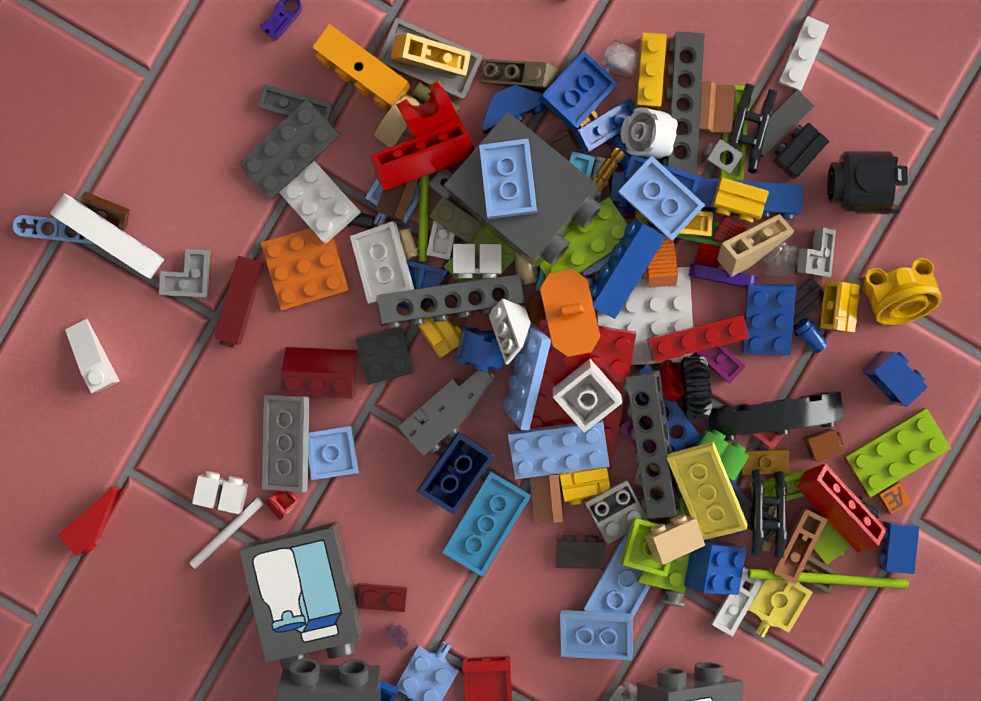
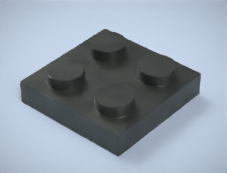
M402 327L356 339L368 385L414 373Z

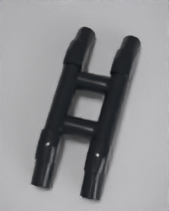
M746 83L740 97L728 144L738 150L739 143L752 146L748 172L754 174L758 170L767 126L778 91L768 90L761 113L757 114L747 111L755 85ZM745 120L758 123L755 137L741 134ZM726 151L725 165H729L733 161V155L731 152Z
M756 469L751 472L754 495V530L751 555L761 556L764 542L763 529L777 530L774 556L784 558L787 545V485L784 473L782 471L774 473L777 497L763 496L764 482L761 471ZM763 505L777 506V521L763 520Z

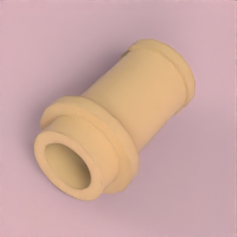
M411 229L398 231L406 260L419 256V248L415 246Z

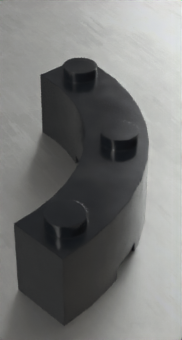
M841 391L801 396L798 399L766 401L761 404L719 406L711 408L709 415L711 432L715 429L725 435L724 441L736 439L735 435L765 432L785 435L789 434V429L821 425L822 428L836 426V421L844 420Z

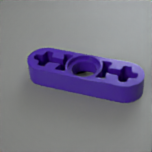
M690 264L688 274L690 277L747 288V283L757 284L758 280L756 276L742 273L731 277L726 270L697 264Z

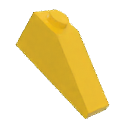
M405 33L395 36L391 60L466 76L471 52Z

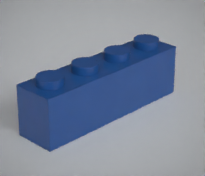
M634 218L626 226L621 241L614 246L608 262L601 267L597 280L589 287L594 309L613 319L617 317L666 238L661 232L637 218Z

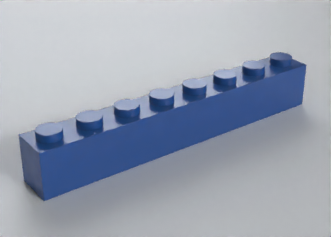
M613 172L610 181L609 198L615 203L617 208H629L630 203L618 193L628 181L624 179L625 173ZM700 178L695 196L705 204L702 209H708L709 212L717 214L716 208H712L711 204L719 179ZM733 180L769 192L762 213L763 218H770L771 214H780L783 219H794V215L802 214L804 185Z

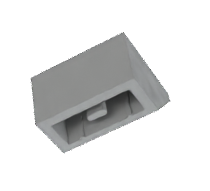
M627 480L585 502L607 544L629 533L633 517L649 522Z

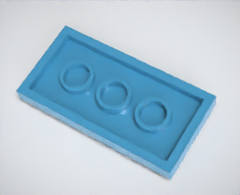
M490 471L442 553L483 577L529 501L531 494Z

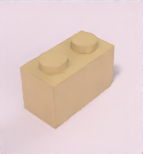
M685 514L678 515L672 518L673 522L666 525L658 524L651 528V532L644 534L655 562L664 565L705 546L696 518Z

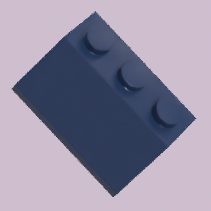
M457 431L416 491L454 515L495 456L470 437Z

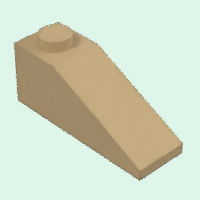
M779 214L723 242L717 260L732 277L758 262L790 237L794 230Z

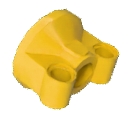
M919 258L913 262L911 268H899L889 273H885L879 268H873L867 272L862 285V291L869 298L877 322L882 325L908 323L928 315L941 304L942 295L933 275L934 265L931 261ZM871 281L877 282L879 285H874Z

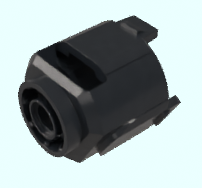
M845 151L840 155L839 162H831L827 177L829 203H839L845 211H855L856 214L900 213V208L893 204L896 186L908 184L907 166L897 165L898 157L893 156L890 151Z

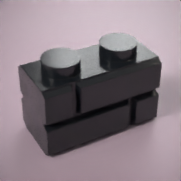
M810 123L805 124L803 127L799 124L791 132L790 136L793 138L789 143L783 142L774 152L777 156L773 159V162L793 179L797 178L830 142Z

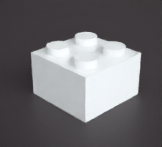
M591 359L587 360L553 388V398L584 433L622 404L621 393Z

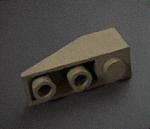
M484 59L480 82L504 87H511L516 84L532 91L545 92L558 78L559 69L546 62Z

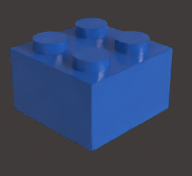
M882 351L862 369V372L893 405L908 407L928 388L923 382L925 380L924 376L916 369L913 371L907 365L908 359L900 352Z
M704 540L705 546L690 552L684 586L702 593L738 595L747 548L729 542Z

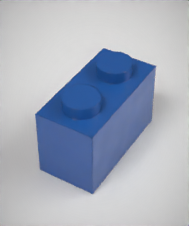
M884 521L886 532L881 540L882 550H879L877 556L880 568L886 572L915 574L919 527L909 523Z

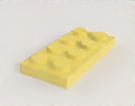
M714 441L668 454L667 460L691 517L697 520L703 540L747 530L748 524Z

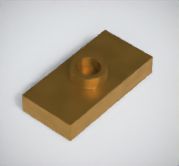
M788 449L750 450L744 452L749 457L741 469V475H752L751 472L756 469L760 470L761 474H774L777 471H782L784 474L789 473Z

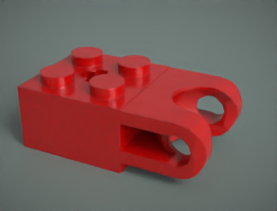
M439 80L428 86L430 97L424 104L419 106L411 105L407 99L396 104L414 138L461 122L447 92Z

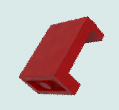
M510 656L463 658L465 701H512Z

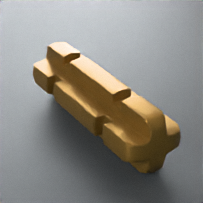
M614 147L609 153L610 157L604 160L596 172L597 176L592 178L598 184V192L602 190L605 185L604 182L609 180L618 167L617 163H620L625 157L624 152L619 148Z

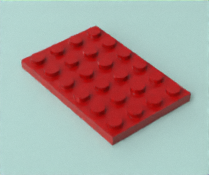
M540 317L539 330L551 339L547 319ZM598 326L600 339L591 353L567 357L554 348L551 341L530 429L575 423L553 398V388L587 360L591 359L621 393L622 404L603 418L610 466L607 468L612 469L625 399L624 381H626V377L629 376L636 331Z

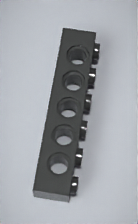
M676 31L673 38L669 39L668 53H672V62H668L667 76L671 77L670 86H666L665 99L669 100V110L665 109V112L674 118L677 124H683L687 132L685 135L676 133L673 151L669 156L662 157L661 164L696 176L705 33ZM679 54H688L691 62L688 64L682 63L679 59ZM686 77L689 80V87H681L678 84V78ZM677 101H685L688 105V110L680 111L676 106ZM680 147L685 151L684 159H678L674 156V148Z
M520 274L377 295L376 304L380 326L386 325V329L401 327L400 323L410 322V326L424 324L425 319L431 318L434 319V322L448 320V316L457 315L458 319L472 316V312L478 311L481 312V315H488L492 308L499 303L492 298L493 290H499L503 295V299L521 305L524 303ZM470 293L478 295V305H472L468 301ZM445 297H453L456 301V307L453 309L446 307L444 303ZM421 301H430L433 305L432 311H423L420 306ZM401 303L406 304L409 308V314L405 316L400 315L396 310L397 305Z
M660 371L632 373L624 381L625 394L629 395L630 400L628 415L629 418H632L634 426L631 429V436L637 446L635 462L637 465H640L639 486L644 491L642 508L644 512H647L648 519L676 517L681 510L676 479L667 460V456L672 453ZM640 392H644L648 395V403H643L640 400ZM643 416H648L652 419L653 425L651 427L643 423ZM646 441H654L656 444V450L649 449L646 445ZM650 463L658 465L660 473H654L650 469ZM653 487L661 488L663 496H657L653 491Z

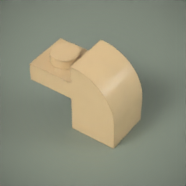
M408 93L392 106L374 134L377 139L389 148L398 145L409 130L396 104L407 99L411 105H422Z

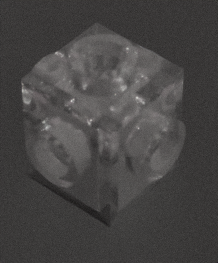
M782 242L763 257L765 276L798 275L797 258L799 254L797 246H788V242Z

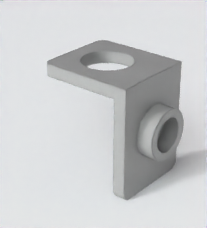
M719 139L714 144L710 142L703 152L705 157L702 162L704 164L711 162L730 174L742 157V153ZM723 151L732 153L733 161L731 164L724 165L721 163L720 154Z

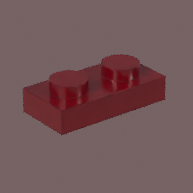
M360 583L358 608L405 612L407 587Z

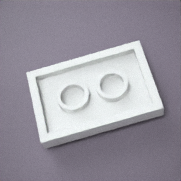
M315 161L279 192L325 244L361 213Z
M392 221L350 236L368 304H375L376 296L380 294L414 290L396 222Z

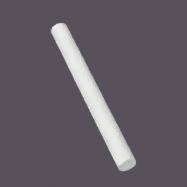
M257 497L189 562L190 565L196 569L262 507L264 502Z

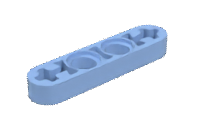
M20 215L13 221L14 232L23 237L96 245L86 237L82 240L83 235L80 233L74 238L68 237L66 234L68 226L56 218ZM26 220L27 224L37 226L36 230L26 229L24 233V229L20 228V224L25 223ZM47 222H51L55 228L51 235H46L43 232V225Z

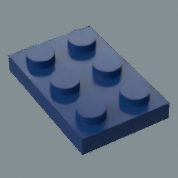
M583 51L541 95L539 100L574 132L614 89L618 82L591 56Z
M747 283L744 318L749 339L742 341L743 354L791 355L797 289L795 284Z

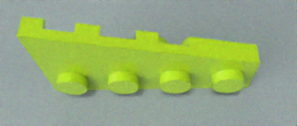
M680 494L679 503L681 511L678 515L685 514L691 517L684 498ZM669 517L667 524L673 522L672 518L674 517ZM690 553L671 561L667 577L643 571L637 582L685 593L686 586L684 585Z

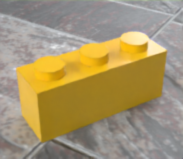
M642 33L640 37L635 108L643 107L658 111L661 107L667 34Z

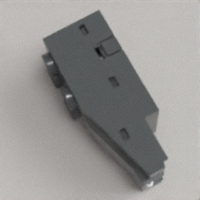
M476 370L461 384L453 378L402 422L398 428L423 456L426 453H429L431 456L441 447V440L445 437L449 440L457 431H460L458 426L469 416L487 386L495 380L494 375L488 371Z

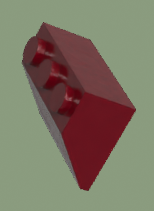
M286 347L281 371L280 395L354 398L357 350Z

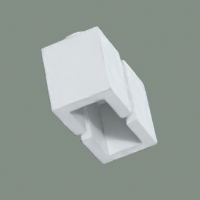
M453 244V274H458L460 279H472L473 274H482L483 279L496 278V274H501V244H480V268H475V244Z
M206 471V474L198 476L192 504L214 508V506L218 505L219 501L218 510L240 514L244 508L249 484L243 483V479L239 477L229 476V479L226 480L220 478L219 473Z

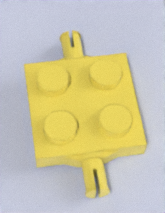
M764 580L748 609L762 620L755 633L765 637L770 626L779 627L789 633L813 592L802 586L799 582L794 584L790 581Z

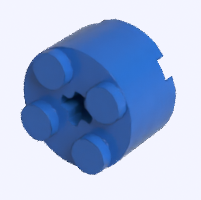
M464 327L460 337L456 362L466 365L473 363L475 364V369L488 371L489 368L503 370L505 361L495 332L490 330L485 332L479 331V328Z

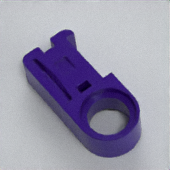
M279 0L274 6L276 11H274L264 25L260 23V28L273 40H278L301 13L302 3L300 0H295L298 6L294 12H287L284 5L288 0Z

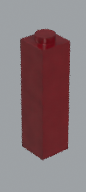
M238 255L214 338L220 340L219 344L231 348L234 347V344L241 345L265 263Z

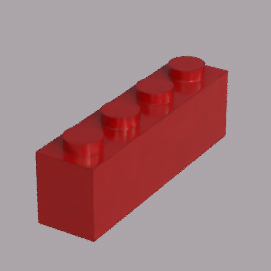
M458 122L371 154L376 178L385 191L461 163L471 155L473 149L470 134L462 122Z
M737 315L647 338L652 362H659L749 339L744 315Z
M825 463L806 470L797 488L856 552L878 547L886 532V528Z

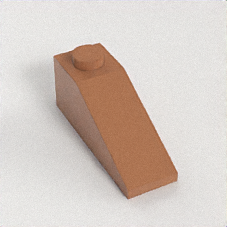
M801 507L787 536L784 558L778 559L774 574L796 584L827 519Z

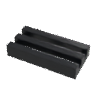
M810 278L796 291L797 298L810 286L814 288L795 305L794 313L817 292L819 296L794 317L793 326L823 301L824 291L815 282L814 278Z

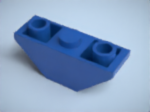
M516 84L494 94L482 125L483 133H490L507 112L521 122L525 119L524 115L532 112L533 115H536L546 110V105L539 100L542 94Z

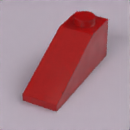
M118 486L108 490L58 534L76 557L82 553L88 555L97 547L95 542L101 538L119 494L120 488Z

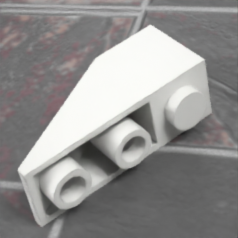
M502 298L492 308L489 318L505 364H509L523 347L531 322L525 307Z

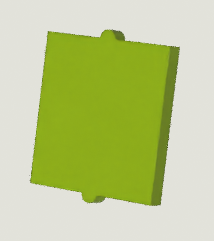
M827 520L813 549L823 562L828 565L839 555L843 556L844 551L851 547V545Z

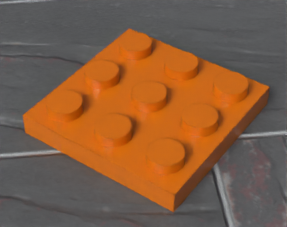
M311 228L261 242L281 311L350 291L334 237L325 244Z

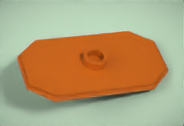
M573 269L549 273L540 291L552 346L567 357L591 353L600 339V332L588 280Z

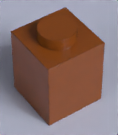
M829 428L803 438L809 456L815 462L843 452L841 447L844 445L842 436L834 429Z

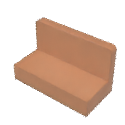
M702 81L699 129L704 133H732L736 87L734 85H716L712 81Z
M559 475L530 477L534 521L553 520V523L563 522Z

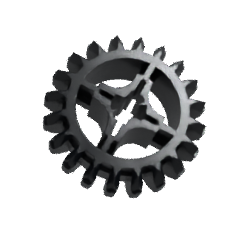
M693 355L683 357L680 363V373L684 388V395L681 397L684 413L689 419L699 420L708 418L712 407V390L708 362L704 356Z

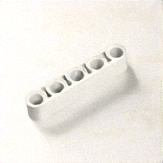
M65 193L62 194L50 212L52 216L150 279L164 261V258Z

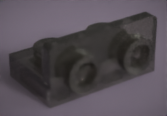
M562 535V538H556V568L603 569L604 540L599 539L597 535H586L585 539H576V535Z

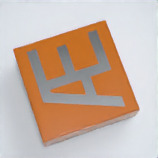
M900 482L878 493L891 515L912 503Z

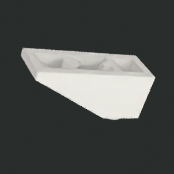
M88 319L65 329L79 370L91 393L101 392L120 382Z

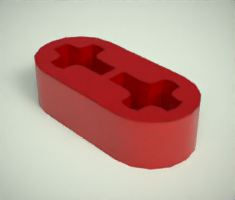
M668 359L658 366V370L660 371L663 395L670 402H675L684 395V388L678 366L675 362Z

